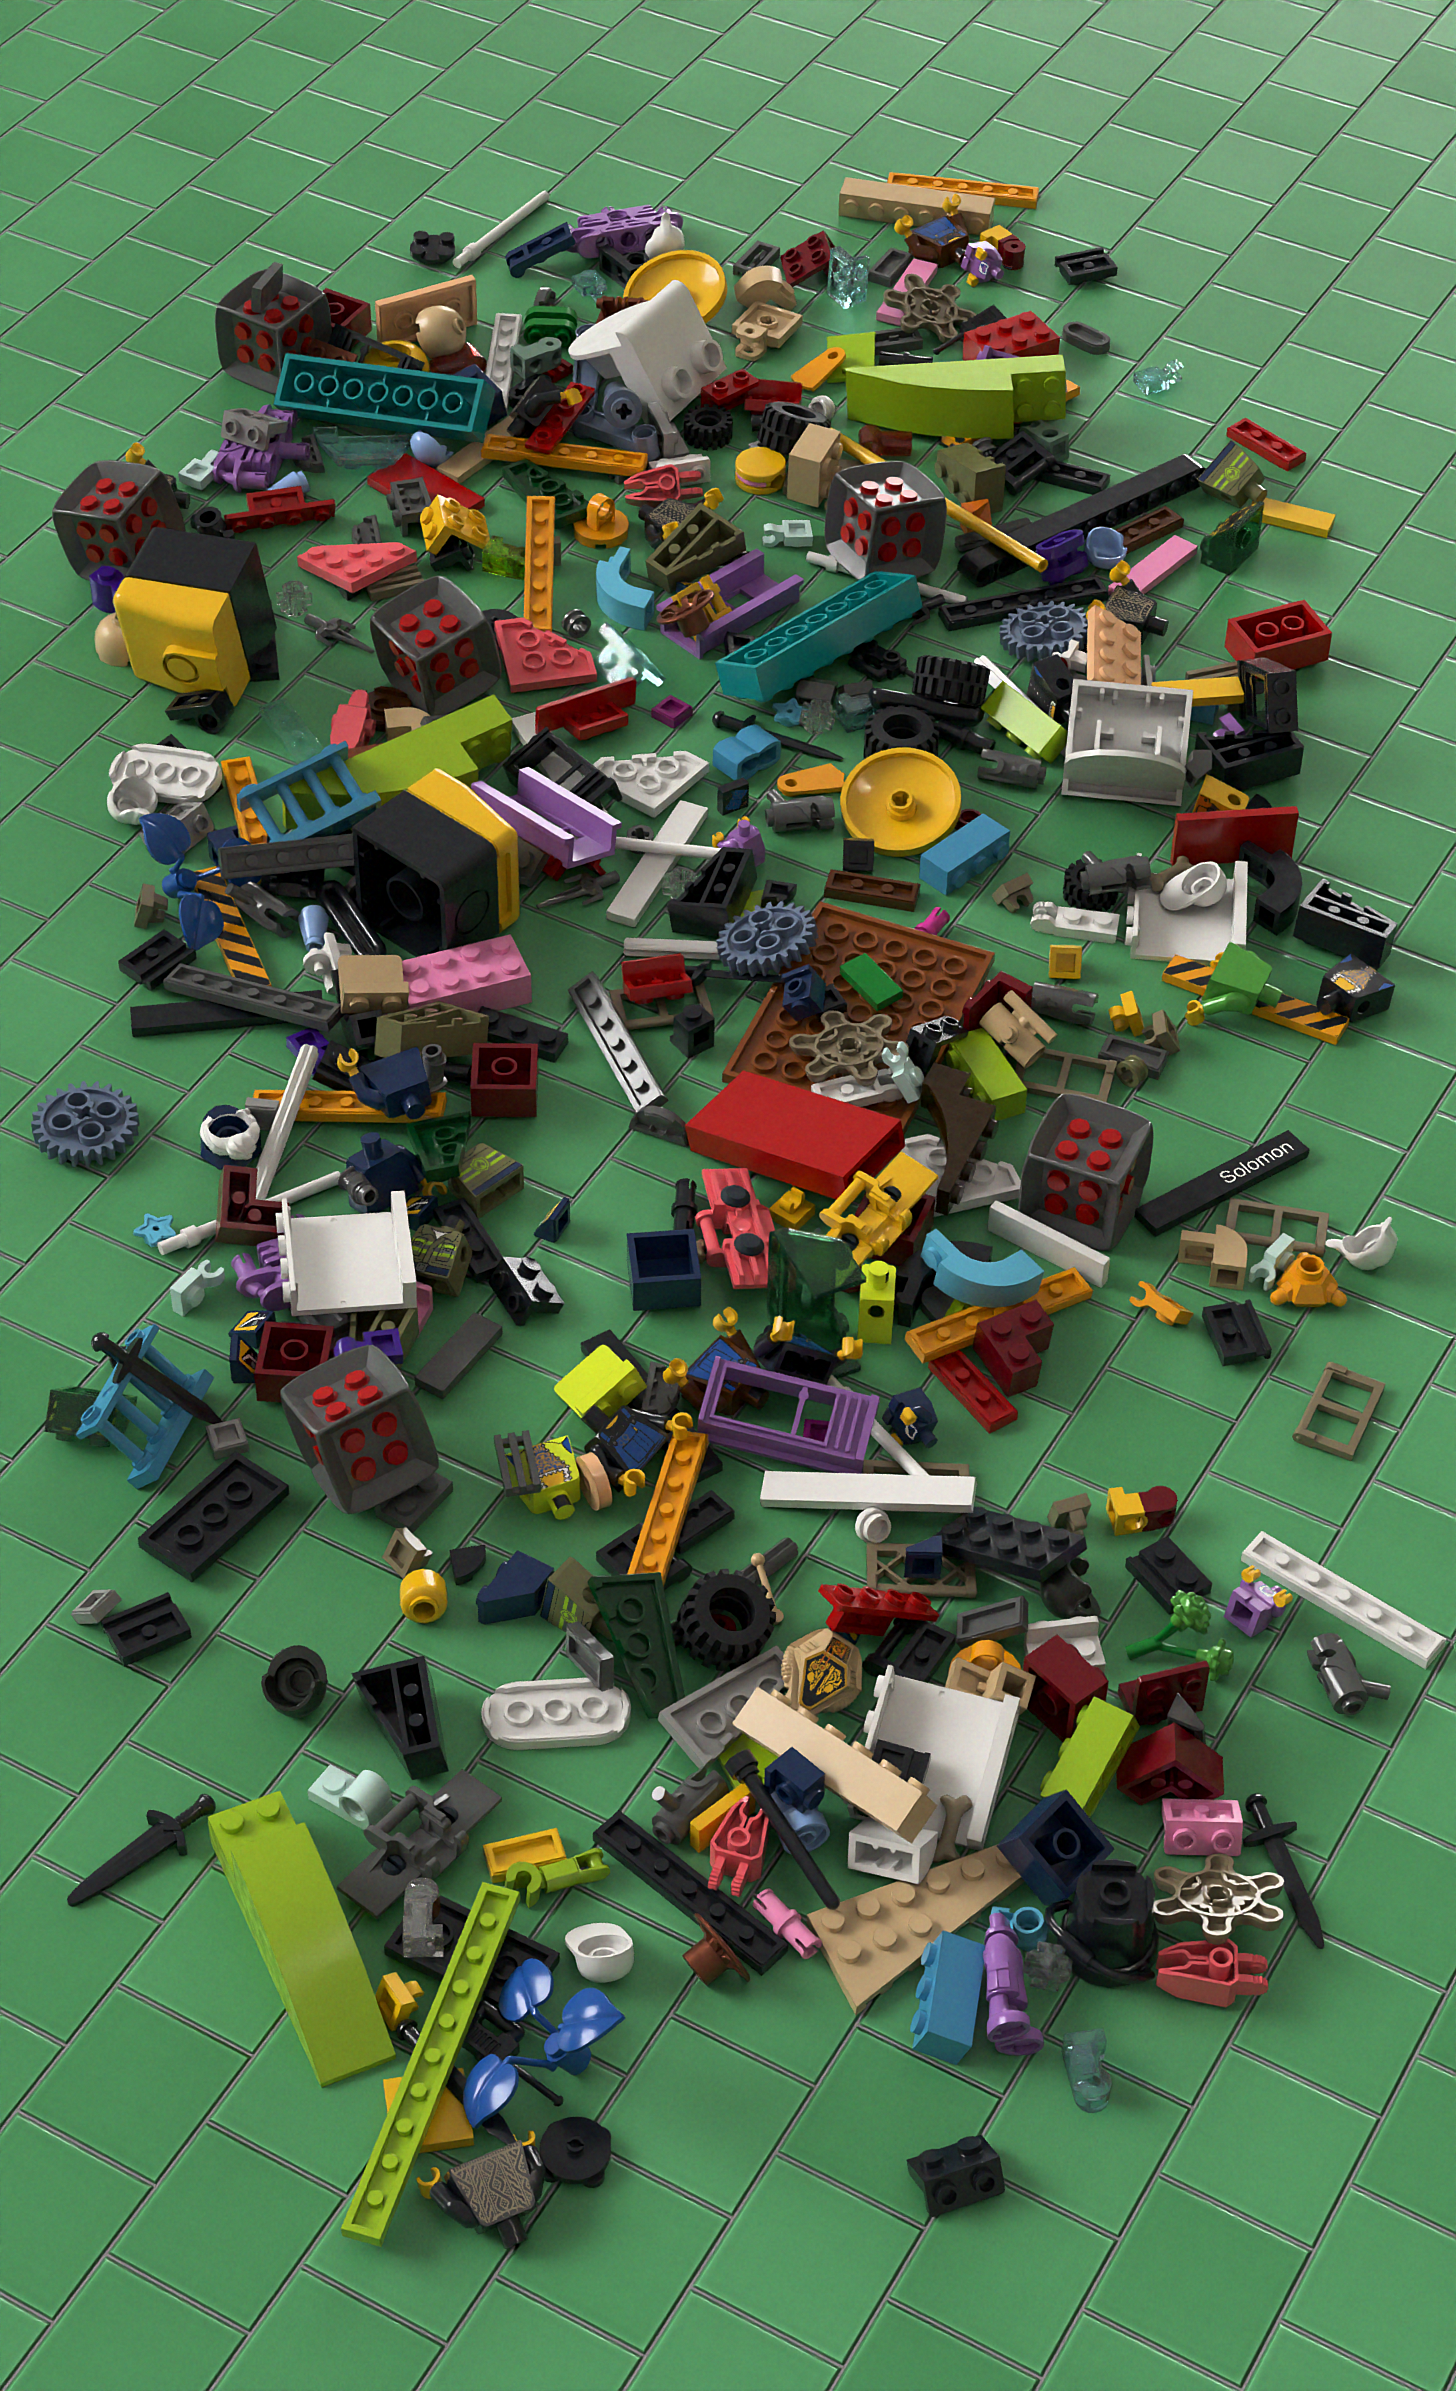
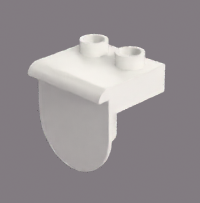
M672 280L650 301L628 307L598 322L582 333L568 349L572 359H586L605 379L621 376L626 387L634 391L639 397L642 404L641 416L645 424H648V403L658 402L663 412L668 413L669 421H671L701 393L702 387L711 384L727 369L723 361L720 345L712 339L688 288L678 280Z
M1073 679L1061 795L1181 806L1186 777V768L1184 766L1186 765L1193 690Z

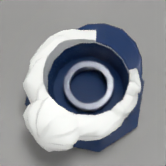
M219 1105L206 1113L200 1128L201 1157L218 1169H223L224 1165L245 1167L262 1153L260 1127L256 1118L250 1114V1109L240 1110L230 1105Z

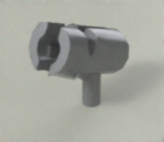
M983 748L982 760L998 762V765L995 769L979 766L977 778L1037 789L1038 784H1044L1047 767L1042 766V760Z
M775 789L767 793V799L771 804L770 809H765V820L767 827H772L773 832L811 831L812 826H815L818 830L834 828L835 824L832 817H835V809L831 797L812 796L786 801Z
M1086 851L1082 856V860L1087 865H1085V871L1080 872L1082 890H1088L1089 895L1128 892V887H1132L1135 891L1152 888L1151 880L1149 879L1151 877V869L1147 856L1135 855L1101 862L1091 851Z
M248 882L241 887L233 883L228 884L225 893L235 898L236 906L241 911L279 937L287 938L294 932L285 925L276 922L278 918L269 913V911L274 910L281 916H288L298 922V916L300 915L299 911L255 882Z
M1035 981L1031 1009L1035 1013L1077 1024L1092 1025L1095 1012L1086 1010L1075 1012L1072 1010V1006L1078 1004L1093 1007L1095 1003H1098L1099 995L1098 993Z
M1327 1633L1313 1638L1310 1642L1313 1650H1307V1656L1312 1668L1319 1672L1317 1678L1323 1685L1333 1709L1338 1714L1354 1715L1359 1713L1368 1701V1696L1388 1700L1391 1689L1390 1685L1366 1681L1355 1668L1356 1661L1338 1634Z
M702 1766L697 1772L689 1775L672 1794L662 1786H658L653 1790L652 1798L662 1806L652 1817V1831L659 1841L664 1844L674 1845L681 1843L690 1833V1821L730 1792L725 1780L714 1769L706 1776L707 1770L705 1766Z

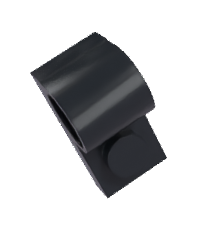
M608 244L599 247V270L624 289L632 274L645 262L649 261L648 255L642 252H632L623 256Z
M207 689L178 694L167 707L165 713L170 721L194 718L203 731L209 734H217L233 715L234 706L225 689L224 691Z

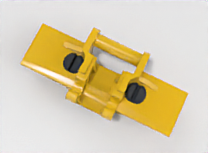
M902 1151L876 1179L862 1171H857L853 1176L854 1181L828 1209L824 1208L819 1213L821 1220L831 1229L800 1263V1267L838 1292L867 1258L870 1259L873 1255L882 1256L911 1224V1208L939 1178L938 1175ZM863 1190H866V1197L869 1199L870 1204L859 1217L853 1214H849L846 1218L841 1217L840 1215Z

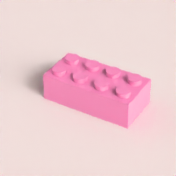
M511 934L402 961L404 982L409 984L406 1010L437 1001L478 1012L482 1006L500 1011L532 1003L531 974Z

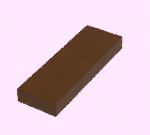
M1164 506L1115 531L1123 535V546L1127 548L1126 554L1182 528L1184 519L1167 506Z
M830 869L824 888V897L914 912L921 884Z

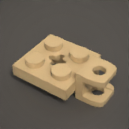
M755 301L732 324V334L740 338V344L735 349V356L749 361H756L767 352V346L780 348L802 325L803 315Z

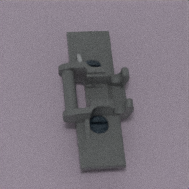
M463 1769L433 1796H430L416 1786H411L405 1792L406 1797L377 1824H370L364 1829L365 1838L376 1849L337 1885V1890L375 1919H378L414 1884L418 1886L422 1881L431 1883L467 1849L469 1843L468 1833L502 1802V1797ZM415 1808H418L422 1824L409 1837H406L401 1832H397L394 1836L388 1835Z

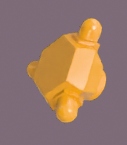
M1307 1252L1299 1253L1296 1260L1288 1265L1276 1283L1278 1285L1277 1290L1270 1295L1271 1303L1276 1306L1291 1301L1296 1307H1321L1326 1303L1342 1307L1347 1302V1296L1339 1290L1338 1283L1324 1266L1322 1259Z

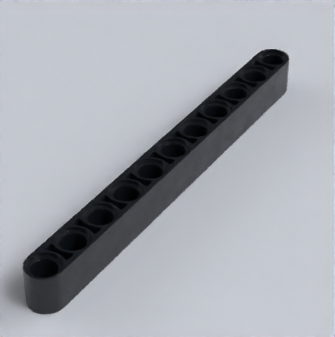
M1180 455L1006 535L1037 553L1036 545L1064 531L1082 530L1084 540H1086L1088 533L1093 528L1115 527L1199 488L1200 484L1197 479L1206 468L1189 455ZM989 542L965 553L960 558L957 569L959 573L974 585L984 587L1029 565Z

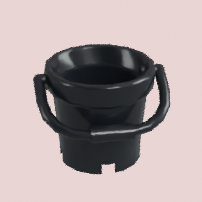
M1108 1859L1092 1864L1091 1871L1087 1872L1084 1876L1082 1873L1078 1878L1073 1902L1065 1899L1052 1903L1045 1909L1044 1920L1049 1930L1057 1937V1945L1062 1961L1074 1975L1089 1984L1112 1988L1140 1984L1155 1978V1973L1151 1970L1156 1963L1159 1948V1934L1154 1920L1155 1890L1149 1876L1146 1874L1145 1880L1141 1874L1136 1872L1137 1866L1129 1861ZM1067 1910L1059 1926L1054 1918V1914Z

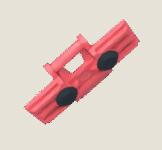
M702 1169L701 1174L711 1209L698 1212L695 1216V1221L702 1230L707 1249V1264L711 1267L728 1268L733 1289L780 1287L781 1283L774 1262L779 1250L778 1238L769 1208L760 1204L759 1199H756L748 1169ZM715 1229H721L723 1234L732 1235V1238L724 1239L722 1248H720Z

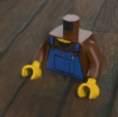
M958 194L953 195L952 203L947 196L942 204L943 210L951 213V217L946 214L913 230H910L914 223L913 219L907 214L902 219L899 218L895 223V232L905 235L904 241L909 247L908 253L912 254L915 259L938 264V268H944L955 262L959 265L962 264L970 238L962 213H958L957 210L961 203V198Z
M731 1307L723 1310L728 1323L723 1320L720 1314H717L713 1319L714 1328L720 1332H726V1337L720 1335L689 1368L684 1360L675 1358L663 1372V1380L671 1385L677 1383L681 1397L688 1400L698 1411L701 1410L715 1356L761 1369L740 1329L736 1330L734 1327L738 1321V1314ZM724 1379L715 1412L731 1416L745 1403L759 1410L766 1404L769 1392L763 1388Z

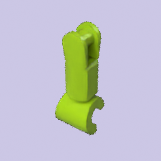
M593 1848L572 1858L541 1866L539 1870L528 1862L514 1863L507 1870L505 1888L515 1891L519 1888H526V1904L530 1908L539 1900L541 1889H544V1892L547 1894L577 1884L600 1881L606 1878L611 1871L608 1865L603 1864L602 1858L604 1855L602 1849ZM588 1866V1869L580 1870V1868Z

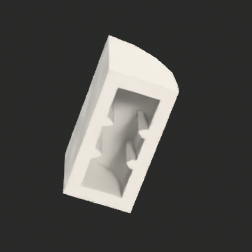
M867 1817L849 1832L847 1868L919 1884L927 1875L932 1864L937 1846L938 1832L922 1829L911 1844L871 1817Z

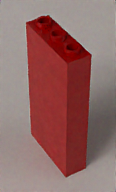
M744 1070L685 1124L692 1152L740 1168H747L749 1171L833 1199H837L854 1181L853 1176L857 1171H862L874 1178L906 1146L900 1119Z

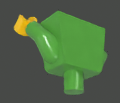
M1229 942L1225 951L1219 952L1215 960L1210 962V967L1215 968L1209 979L1202 997L1203 1004L1201 1005L1197 1000L1190 1001L1187 1005L1188 1011L1185 1013V1017L1189 1025L1195 1026L1204 1021V1013L1208 1016L1223 1011L1239 1012L1246 1015L1252 1014L1258 1000L1276 1008L1283 990L1267 984L1272 972L1271 965L1262 961L1254 951H1246L1236 944Z

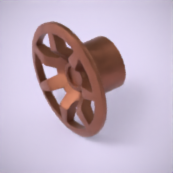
M706 589L687 594L682 597V607L680 608L676 606L679 603L675 600L659 613L656 619L657 622L662 625L677 622L686 638L703 632L709 627L710 623L702 608L711 602L714 598V592ZM693 598V601L689 603L688 599Z
M695 1913L694 1917L704 1932V1937L685 1952L682 1957L698 1978L708 1986L730 1968L734 1969L747 1982L751 1981L749 1973L722 1937L700 1914Z

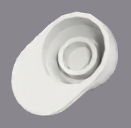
M1211 861L1201 862L1172 878L1161 891L1160 902L1168 910H1180L1191 904L1201 907L1213 905L1226 892V876L1217 863Z
M593 1923L579 1926L566 1934V1946L575 1956L580 1974L591 1982H612L624 1977L632 1969L634 1963L633 1942L631 1937L620 1926L610 1923Z

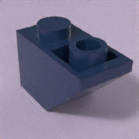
M517 1550L509 1561H504L500 1565L493 1581L488 1586H483L476 1598L478 1622L486 1625L536 1615L542 1606L547 1579L554 1573V1568Z

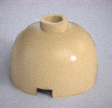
M438 305L419 312L416 324L420 323V332H417L416 335L422 350L429 358H437V361H443L461 351L466 342V323L457 311L451 307Z
M115 612L107 615L100 621L95 631V648L102 662L111 666L126 667L130 659Z

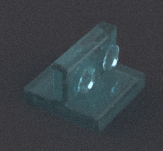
M607 622L600 627L598 631L609 643L598 653L593 661L595 667L610 683L629 677L637 680L636 687L645 677L658 687L666 679L664 675L638 646Z

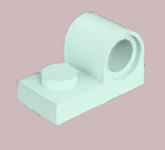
M330 1764L308 1789L309 1800L363 1830L370 1824H377L392 1808L391 1791L388 1784L381 1776L370 1770H363L355 1778Z

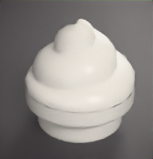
M824 395L813 398L808 407L820 412L829 420L833 418L835 413L833 401Z
M871 1507L858 1515L855 1531L858 1537L866 1543H880L890 1534L891 1522L884 1511Z

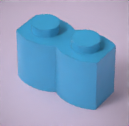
M758 725L747 726L741 729L735 737H728L715 745L713 748V766L734 781L743 777L747 780L758 770L767 769L780 759L781 741Z

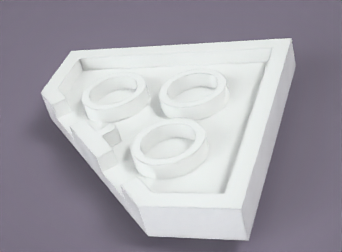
M675 751L673 756L657 758L656 753L632 755L631 760L614 761V756L601 757L593 764L606 776L616 781L623 798L622 802L653 818L709 772V762L687 751Z
M930 1134L906 1138V1146L901 1151L938 1175L939 1178L925 1193L936 1197L937 1188L946 1166L944 1144L940 1143V1138ZM985 1159L982 1161L977 1160L972 1181L970 1183L965 1182L962 1199L959 1205H953L949 1214L990 1205L996 1200L1003 1202L1019 1198L1021 1180L1013 1165L1003 1161L996 1164ZM934 1211V1217L943 1215Z

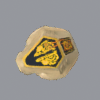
M829 1628L818 1629L787 1646L781 1664V1676H783L784 1687L788 1689L785 1696L792 1701L789 1707L795 1711H798L800 1706H802L816 1717L821 1712L835 1713L854 1702V1699L862 1691V1659L859 1648Z

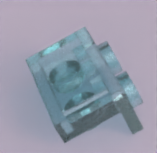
M840 246L831 248L827 295L844 309L866 301L870 258L867 255L853 258Z

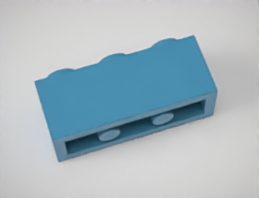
M984 813L921 854L919 878L945 896L955 889L962 887L965 882L977 874L983 873L986 868L996 861L1002 860L1008 854L1010 830Z
M944 1930L933 1943H927L921 1958V1964L925 1966V1971L916 1990V1998L920 1999L919 2009L915 2012L910 2031L915 2033L912 2050L955 2065L970 2050L978 2008L985 1945Z

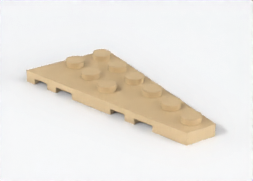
M997 1845L929 1869L927 1875L919 1884L899 1880L842 1901L835 1910H830L826 1907L807 1914L806 1923L810 1931L822 1941L820 1949L855 2015H857L866 2008V2003L879 1993L882 1995L888 1991L896 1979L905 1972L913 1971L921 1964L922 1954L927 1943H933L943 1930L955 1934L967 1923L971 1925L981 1917L982 1911L995 1901L1000 1902L1025 1881L997 1848Z

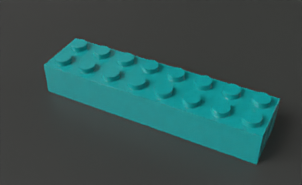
M286 353L273 405L279 410H296L298 418L413 434L418 430H422V432L430 436L483 443L496 391L484 379Z
M874 571L718 660L715 664L723 695L735 696L737 699H755L757 702L769 701L777 692L790 689L796 681L812 676L818 668L831 665L837 657L853 652L854 647L859 644L872 641L874 639L873 636L892 629L893 625L901 620L911 618L913 616L912 613L923 608L916 575Z

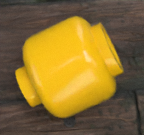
M419 1569L412 1571L404 1577L399 1590L402 1613L415 1623L426 1624L439 1619L446 1611L448 1603L447 1586L442 1576L432 1570Z

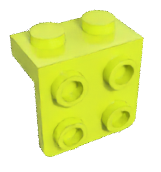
M601 1345L555 1385L554 1390L580 1418L594 1404L610 1417L622 1405L626 1406L647 1388V1385L637 1369L627 1359L623 1362L608 1346Z

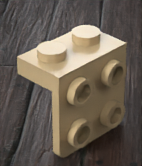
M343 955L339 957L338 975L341 1013H364L381 1009L382 1013H395L406 1010L409 984L404 982L402 959L400 956Z

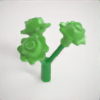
M1178 1590L1176 1596L1170 1599L1174 1606L1173 1611L1175 1614L1171 1616V1622L1155 1636L1125 1646L1130 1660L1160 1650L1194 1658L1196 1663L1207 1661L1210 1667V1681L1215 1682L1218 1680L1219 1675H1229L1234 1662V1652L1225 1647V1639H1219L1217 1646L1214 1645L1210 1650L1198 1648L1197 1651L1163 1643L1164 1640L1177 1631L1183 1632L1188 1627L1196 1633L1200 1632L1203 1635L1208 1632L1207 1627L1210 1626L1211 1613L1205 1600L1194 1592L1186 1594L1182 1590Z

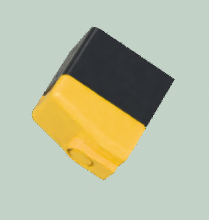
M154 527L150 530L113 597V604L133 673L137 678L178 693L207 689L224 691L225 689L233 706H236L251 679L250 676L253 675L257 667L258 660L264 654L277 629L255 542Z
M434 769L408 787L407 791L404 790L352 826L357 906L378 934L413 956L419 957L493 939L519 918L518 835L516 830L470 787L441 769Z

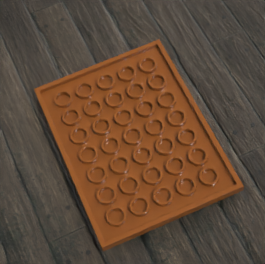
M819 901L812 914L818 929V938L815 939L816 946L809 947L810 954L800 955L801 962L791 961V968L783 966L778 975L809 964L823 979L826 986L833 983L846 1001L847 1012L843 1014L848 1022L863 1023L873 1015H888L892 1019V1026L883 1038L889 1041H903L906 1043L912 1027L943 1016L953 1017L962 1025L964 1021V1015L962 1014L963 1006L970 997L973 998L978 994L995 961V953ZM864 953L903 990L902 999L879 1011H876L840 975L841 965ZM785 983L772 984L722 1073V1082L729 1084L744 1070L811 1091V1086L815 1082L809 1080L805 1067L815 1058L806 1055H796L789 1046V1040L796 1034H819L824 1030L821 1022H818L816 1014L795 1021L782 1005ZM949 1044L941 1046L935 1063H942L946 1052L949 1050ZM884 1062L875 1065L877 1070L890 1068ZM842 1073L831 1075L825 1081L843 1077ZM921 1096L918 1100L907 1103L906 1099L902 1097V1099L893 1102L883 1100V1102L861 1108L900 1119L903 1134H905L921 1104Z

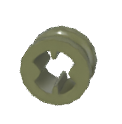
M1128 1055L1124 1061H1121L1116 1066V1073L1124 1085L1133 1088L1147 1078L1148 1068L1145 1062L1138 1056Z

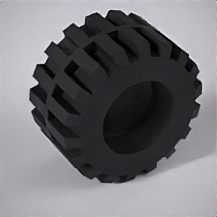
M771 402L765 405L757 438L769 449L789 456V453L809 423L830 428L831 421L820 412L802 405L789 402Z
M923 655L918 657L912 693L918 696L980 707L985 702L990 669L984 665Z
M898 705V707L888 706L885 710L879 709L875 711V715H871L868 718V722L865 724L864 758L866 759L883 750L903 747L924 750L938 757L939 725L935 723L936 719L933 716H928V712L924 710H917V707Z
M720 1569L718 1574L714 1571L706 1573L705 1577H700L690 1589L677 1614L676 1620L679 1623L676 1630L677 1635H683L680 1641L682 1647H689L691 1649L689 1656L693 1660L699 1657L703 1660L701 1665L707 1668L713 1664L716 1665L717 1671H724L727 1666L732 1671L759 1655L775 1628L773 1624L776 1621V1612H772L775 1604L772 1598H766L768 1590L764 1585L759 1588L755 1584L757 1579L753 1576H750L749 1579L743 1577V1571L736 1570L734 1574H730L729 1569ZM723 1609L732 1613L739 1620L742 1630L729 1631L720 1627L713 1620L710 1610Z

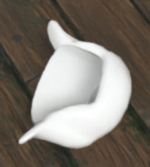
M664 212L662 214L660 226L654 230L652 237L645 245V254L648 255L649 260L667 252L684 250V235L679 228L671 225L669 213Z
M132 762L126 764L123 778L115 783L107 797V807L111 816L121 823L133 825L140 824L139 818L141 816L154 813L158 802L154 787L136 775V768Z
M1388 1217L1380 1225L1368 1226L1356 1236L1347 1235L1342 1240H1327L1325 1245L1339 1251L1353 1266L1361 1270H1373L1384 1266L1390 1261L1397 1246L1398 1238L1390 1226L1392 1218Z

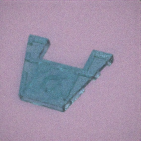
M338 426L313 427V434L319 446L338 467L344 466L346 469H358L361 466L383 469L389 465H394L410 448V440L413 433L395 431V435L338 437Z

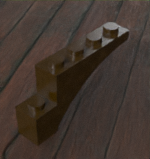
M933 1063L922 1083L921 1107L927 1108L939 1129L945 1148L946 1166L937 1188L935 1212L948 1216L953 1205H959L964 1193L965 1182L970 1183L976 1170L977 1160H983L987 1150L988 1139L993 1140L995 1138L999 1121L995 1120V1105L972 1099L973 1088L969 1087L970 1073Z

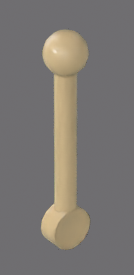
M755 1553L751 1557V1563L757 1567L762 1586L764 1585L768 1590L766 1598H772L774 1601L763 1566L765 1557L761 1553ZM775 1604L772 1612H776L774 1625H777L783 1620L784 1615L781 1610L777 1609Z

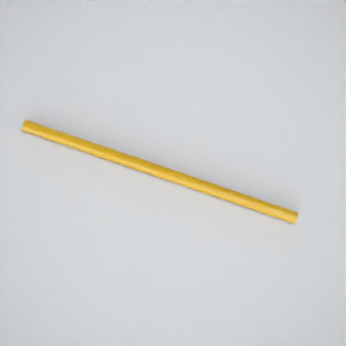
M840 433V443L843 444V451L862 463L871 464L886 461ZM945 497L948 516L1038 572L1046 570L1048 560Z

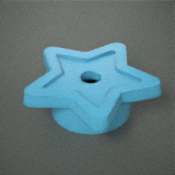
M795 698L790 699L786 703H773L772 706L777 712L774 721L787 727L799 725L801 716L810 713L809 708L799 706Z
M147 1213L144 1215V1224L134 1229L133 1235L143 1237L144 1242L150 1247H158V1242L176 1236V1232L170 1227L173 1217L172 1215L157 1218Z

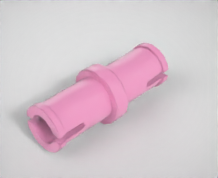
M768 1888L760 1892L757 1898L762 1903L754 1900L753 1907L772 1924L773 1932L780 1938H785L800 1953L803 1959H809L815 1955L818 1950L812 1945L820 1948L822 1941L801 1922V1915L795 1909L790 1910L774 1894L772 1889Z

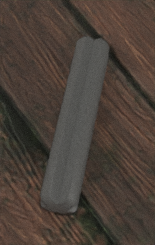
M1025 517L993 527L1004 534H1008L1032 522L1029 518ZM973 531L956 536L954 544L959 552L978 548L990 541Z

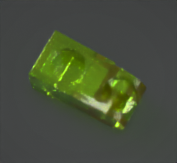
M492 535L482 551V572L525 580V547H516L503 543V537Z

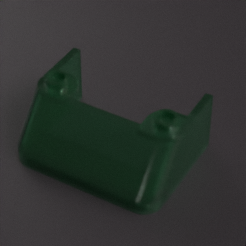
M786 1227L771 1231L769 1233L767 1314L770 1324L773 1326L774 1318L777 1316L783 1317V1322L794 1320L793 1332L808 1336L829 1351L836 1348L842 1349V1338L846 1337V1332L849 1331V1324L846 1316L842 1312L839 1313L834 1306L835 1293L866 1283V1276L854 1260L850 1246L846 1242L843 1243L837 1237ZM847 1359L846 1363L833 1369L832 1375L836 1379L861 1371V1365L857 1359Z

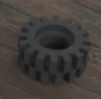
M704 404L702 408L700 405H697L695 410L690 408L688 413H685L684 440L688 441V445L692 446L694 444L696 449H699L701 446L703 450L708 451V447H712V450H717V446L723 448L725 444L730 443L733 432V417L730 411H726V408L721 407L718 409V405L713 404V407H709V404Z
M1081 859L1076 860V865L1071 863L1069 868L1065 870L1063 898L1065 901L1068 900L1070 907L1076 904L1077 909H1095L1102 912V907L1107 911L1111 908V905H1115L1116 899H1118V892L1089 895L1088 890H1082L1080 872L1085 871V865L1087 864L1083 863Z

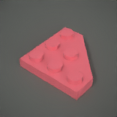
M399 542L326 545L311 547L307 552L297 556L298 567L354 593L416 562L417 554L415 550Z
M523 617L494 621V629L511 693L597 682V672L591 652L581 647L578 650L568 645L566 639L549 630L543 632L533 627V622Z

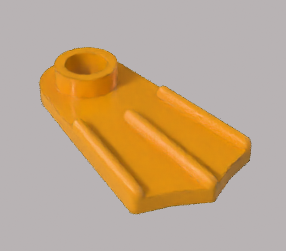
M840 347L827 349L792 374L791 380L802 383L803 389L814 392L844 362L846 358L845 351Z
M829 763L782 775L777 780V788L788 797L800 794L813 795L841 792L845 774Z

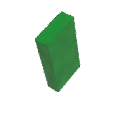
M866 953L840 966V975L876 1011L903 998V990Z

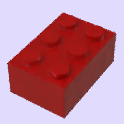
M1032 311L1023 312L1019 315L964 332L962 360H976L980 351L983 352L985 345L991 346L993 350L1019 357L1059 355L1060 336Z
M1304 599L1228 619L1224 647L1235 661L1268 658L1290 669H1297L1328 660L1332 632Z

